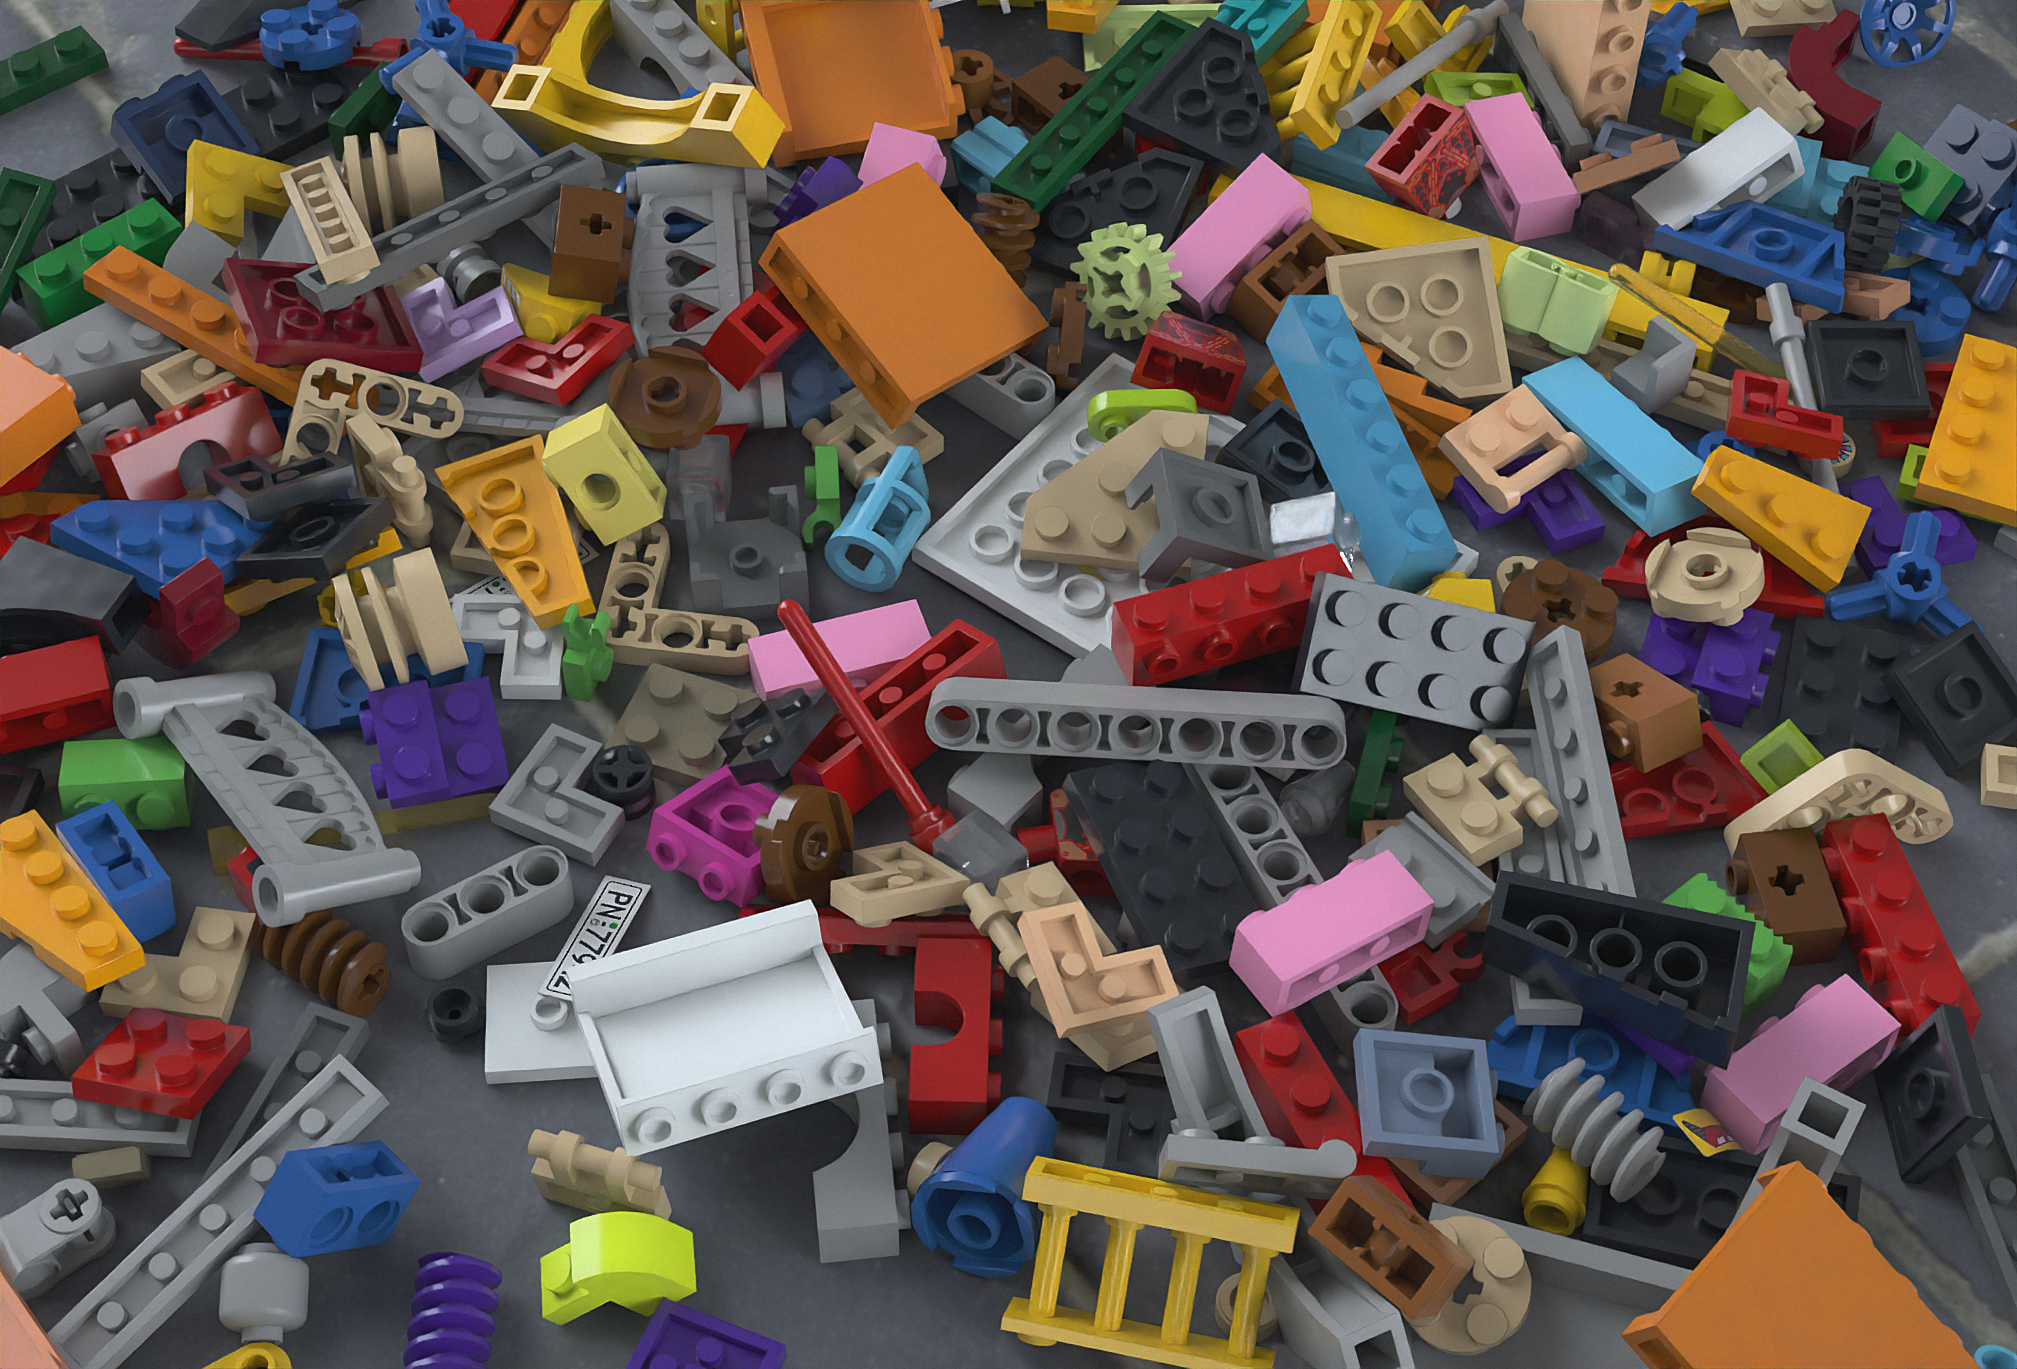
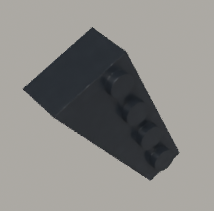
M1499 870L1486 927L1481 961L1727 1071L1738 1034L1756 922Z

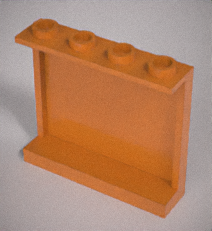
M737 0L739 21L756 90L785 124L772 151L775 169L796 165V160L829 157L830 155L839 156L865 153L875 122L935 136L936 140L957 137V116L965 114L964 98L960 84L952 85L950 77L954 76L952 54L949 46H940L939 39H943V26L939 9H930L928 2L933 0Z
M918 161L776 231L758 261L760 266L891 430L908 422L918 406L924 401L1018 350L1023 357L1029 355L1050 326L1041 315L1037 306L1023 293L1007 273L1005 267L994 257L974 232L972 226L964 220L943 194L939 185L931 179Z
M1799 1160L1761 1173L1756 1180L1764 1190L1659 1311L1636 1317L1620 1335L1649 1369L1981 1368L1963 1348L1962 1340L1957 1333L1941 1323L1919 1298L1913 1283L1890 1265L1873 1245L1869 1233L1846 1215L1828 1194L1824 1182L1816 1174L1807 1170Z

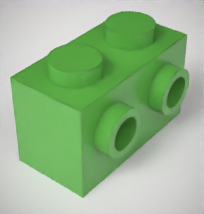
M168 736L64 742L58 783L64 821L110 800H114L135 830H167L173 827L191 826L195 785L193 769Z

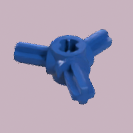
M419 0L417 6L421 22L418 26L417 37L410 41V52L381 69L378 76L385 89L390 94H396L397 92L393 89L392 77L432 48L461 77L468 74L472 66L509 73L512 65H517L519 51L516 46L476 39L475 31L464 27L462 19L450 12L447 0Z
M1677 2L1659 22L1654 20L1647 22L1635 87L1642 85L1644 89H1650L1661 84L1672 75L1680 74L1684 70L1681 65L1686 55L1682 50L1681 41L1696 25L1695 17L1698 15V12L1694 6L1688 7L1684 2Z
M2017 183L2011 208L2003 210L1998 215L1987 237L1984 253L1991 263L1972 297V304L1989 314L2001 312L2017 282Z
M1928 511L1911 513L1906 521L1900 552L1893 554L1889 558L1886 569L1875 571L1872 581L1832 590L1825 594V609L1829 619L1848 622L1881 614L1886 621L1891 620L1902 625L1917 627L1924 623L1941 638L1973 620L1946 597L1949 587L1941 582V566L1934 559L1941 530L1940 519L1934 517ZM1975 621L1979 629L1984 634L1983 627Z

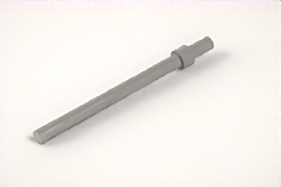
M1495 0L1485 8L1474 9L1463 16L1458 22V27L1338 110L1335 114L1338 126L1343 129L1351 128L1468 43L1476 44L1490 35L1494 25L1497 24L1498 15L1509 13L1507 3L1504 0Z
M1774 283L1766 288V295L1773 319L1769 326L1773 347L1776 351L1781 352L1794 406L1818 411L1802 347L1806 343L1802 320L1794 315L1787 285L1785 283ZM1826 458L1807 460L1813 483L1839 494L1831 460ZM1854 551L1842 577H1848L1858 572Z

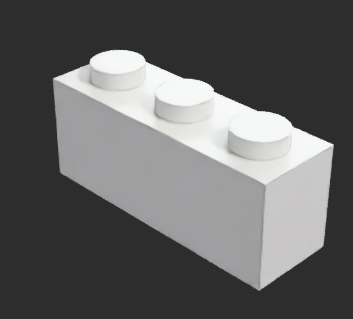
M1757 107L1742 119L1732 123L1725 131L1701 148L1691 152L1684 160L1657 179L1647 183L1644 188L1631 197L1643 230L1654 239L1655 229L1664 224H1668L1675 231H1680L1692 227L1694 216L1701 213L1723 210L1728 205L1748 199L1762 204L1806 172L1796 139L1763 109ZM1669 254L1676 262L1683 259Z

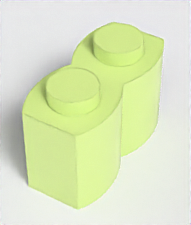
M1520 246L1509 254L1497 287L1503 328L1511 333L1523 336L1530 335L1531 332L1537 333L1549 341L1548 345L1552 350L1566 356H1579L1580 353L1588 354L1599 344L1620 287L1599 275L1571 267L1549 254Z

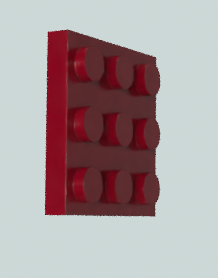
M225 258L222 279L255 363L265 364L273 368H287L291 365L310 366L314 361L320 359H335L387 374H395L399 371L420 372L424 352L393 284L385 287H376L355 297L354 302L345 308L328 310L323 313L299 294L293 277L317 264Z

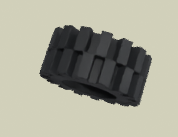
M1856 175L1849 179V184H1845L1843 197L1840 196L1837 202L1838 211L1834 213L1832 220L1834 222L1833 229L1844 232L1845 246L1843 257H1845V270L1871 275L1881 274L1883 271V265L1887 264L1890 258L1889 249L1894 248L1896 241L1894 239L1895 231L1899 230L1900 225L1897 218L1902 212V204H1899L1902 192L1899 191L1900 186L1898 184Z

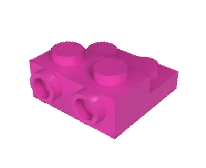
M727 764L653 811L646 850L651 852L654 862L661 869L666 871L677 869L698 881L701 890L710 899L715 901L726 899L742 908L766 891V883L761 869V850L754 844L753 828L761 814L770 813L773 804L780 795L760 783L740 786Z

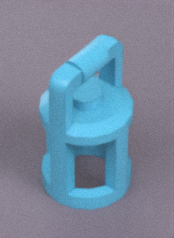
M905 445L898 446L880 477L874 476L863 482L856 494L854 504L840 527L835 529L824 547L825 558L830 568L842 580L856 588L869 592H883L892 588L902 572V565L918 537L922 536L931 521L930 509L927 505L929 488L918 449ZM875 528L876 530L883 533L885 536H880L876 532L872 531V529ZM851 544L865 547L874 553L865 571L852 565L845 558L844 555Z

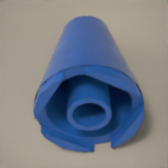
M1011 1097L1001 1102L923 1181L917 1190L911 1204L912 1225L922 1243L932 1252L938 1244L955 1256L951 1266L962 1272L985 1278L1010 1277L1018 1273L1024 1263L1028 1260L1031 1261L1038 1249L1044 1212L1038 1208L1037 1202L1022 1200L1026 1172L1035 1157L1040 1156L1050 1159L1054 1157L1058 1126L1052 1113L1042 1103L1025 1097Z

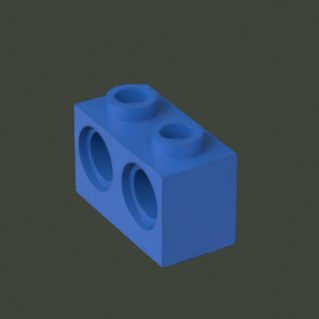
M110 800L56 824L58 839L140 944L177 927L170 878L114 800Z
M382 1140L287 1151L253 1216L269 1232L274 1244L292 1258L387 1244L421 1180Z

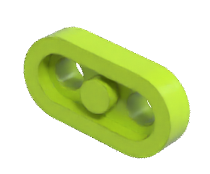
M1178 389L1105 391L1093 397L1087 405L1088 430L1096 440L1106 443L1153 409L1198 414L1197 402L1191 394Z

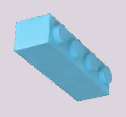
M1577 355L1522 377V384L1524 383L1560 425L1567 432L1577 434L1586 444L1588 457L1574 469L1650 537L1707 513V505L1690 493L1703 468L1704 461L1689 452L1672 437L1668 430L1661 428L1641 411L1634 401L1627 399L1606 381L1601 373L1593 370Z

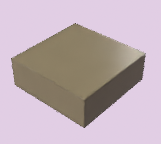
M137 1146L75 1155L76 1158L72 1159L73 1177L89 1181L97 1190L153 1181L151 1160Z

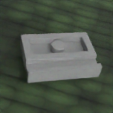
M1413 811L1405 815V820L1397 827L1390 826L1348 857L1347 865L1357 859L1368 860L1389 849L1435 902L1425 938L1423 939L1432 949L1436 948L1477 917L1478 911L1487 904L1491 906L1496 884Z

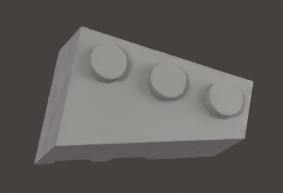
M108 302L8 349L14 354L17 352L23 353L36 367L50 375L56 373L62 376L76 394L74 405L78 414L102 401L108 410L133 398L138 407L155 404L156 401L141 386V370L182 352L177 341Z

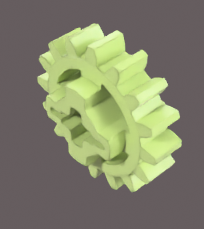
M1126 222L1109 225V228L1093 231L1091 233L1092 241L1082 243L1077 248L1085 258L1084 261L1071 263L1070 269L1080 275L1079 283H1087V293L1082 301L1087 302L1086 310L1092 313L1088 326L1094 329L1105 325V337L1109 339L1123 336L1124 340L1128 341L1140 338L1142 334L1147 335L1148 330L1163 311H1171L1166 304L1181 299L1182 294L1172 289L1171 285L1172 281L1182 277V272L1170 270L1168 265L1176 256L1175 251L1162 253L1159 247L1162 244L1163 236L1159 233L1146 237V225L1144 224L1128 227ZM1118 246L1131 249L1128 254L1123 252L1114 253L1112 251ZM1126 308L1128 311L1137 310L1139 313L1135 316H1128L1122 314L1121 311Z

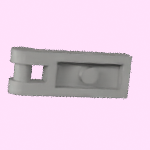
M1187 1129L1180 1131L1178 1135L1168 1134L1159 1156L1158 1180L1184 1185L1325 1200L1331 1199L1345 1178L1352 1175L1356 1168L1357 1157L1352 1146L1338 1139L1329 1140L1323 1143L1318 1150L1285 1147L1284 1141L1274 1137L1256 1136L1246 1139L1245 1142L1218 1139V1135L1209 1130Z

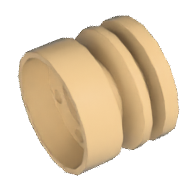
M430 126L400 129L398 134V154L387 155L379 133H370L373 157L369 158L362 157L357 135L344 137L345 150L341 166L342 183L370 239L375 237L373 220L383 219L386 232L397 227V217L408 216L410 221L446 203L436 135Z
M430 547L394 558L393 573L395 586L383 589L378 577L370 566L361 569L369 594L359 598H355L347 574L332 578L335 587L334 614L352 667H355L365 680L370 692L385 689L378 665L390 661L393 663L400 685L408 684L409 670L406 656L417 652L431 675L469 664L455 617Z

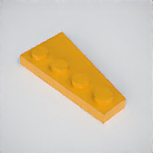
M541 434L433 470L441 487L542 631L561 624L570 604L578 606L580 617L595 613L596 609L559 488L549 481L543 469L542 458L545 444Z

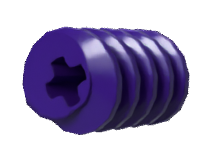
M438 1251L424 1255L418 1260L420 1270L414 1281L416 1294L410 1307L412 1319L407 1327L409 1343L403 1352L404 1369H487L480 1363L488 1361L492 1356L491 1344L485 1338L490 1337L495 1332L496 1324L494 1318L488 1314L493 1313L499 1305L498 1296L492 1290L498 1288L502 1282L501 1270L491 1263L455 1252Z

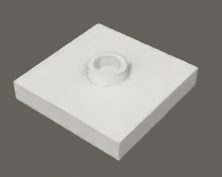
M554 962L487 966L485 1076L487 1084L598 1077L576 1019L573 1002L537 993Z

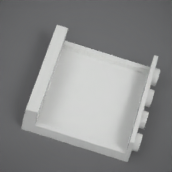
M811 899L565 968L576 1019L627 1156L641 1155L884 1083L876 1031L873 1026L863 1028L822 944L818 913Z

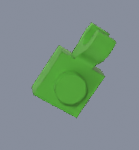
M837 445L815 446V466H805L806 500L817 499L815 512L806 518L802 528L803 542L807 550L814 549V533L817 530L828 528L834 532L843 522L840 516Z
M570 604L562 620L560 629L566 638L568 648L561 662L568 698L589 702L598 682H605L610 675L614 652L612 648L606 647V633L610 627L611 619L605 611H599L595 620L581 618L578 606Z

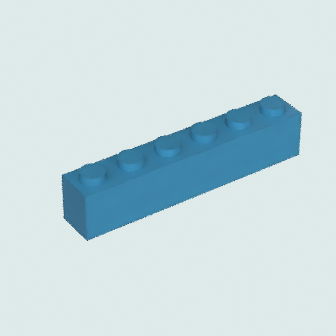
M1289 295L1266 339V343L1376 585L1416 594L1431 585L1434 576L1445 572L1458 548L1338 295Z

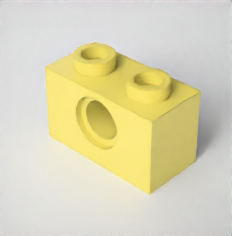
M607 403L549 432L542 458L544 472L555 487H562L574 503V511L581 525L588 531L593 530L604 546L663 517L667 488ZM603 474L609 477L611 480L600 481L593 478L591 475Z

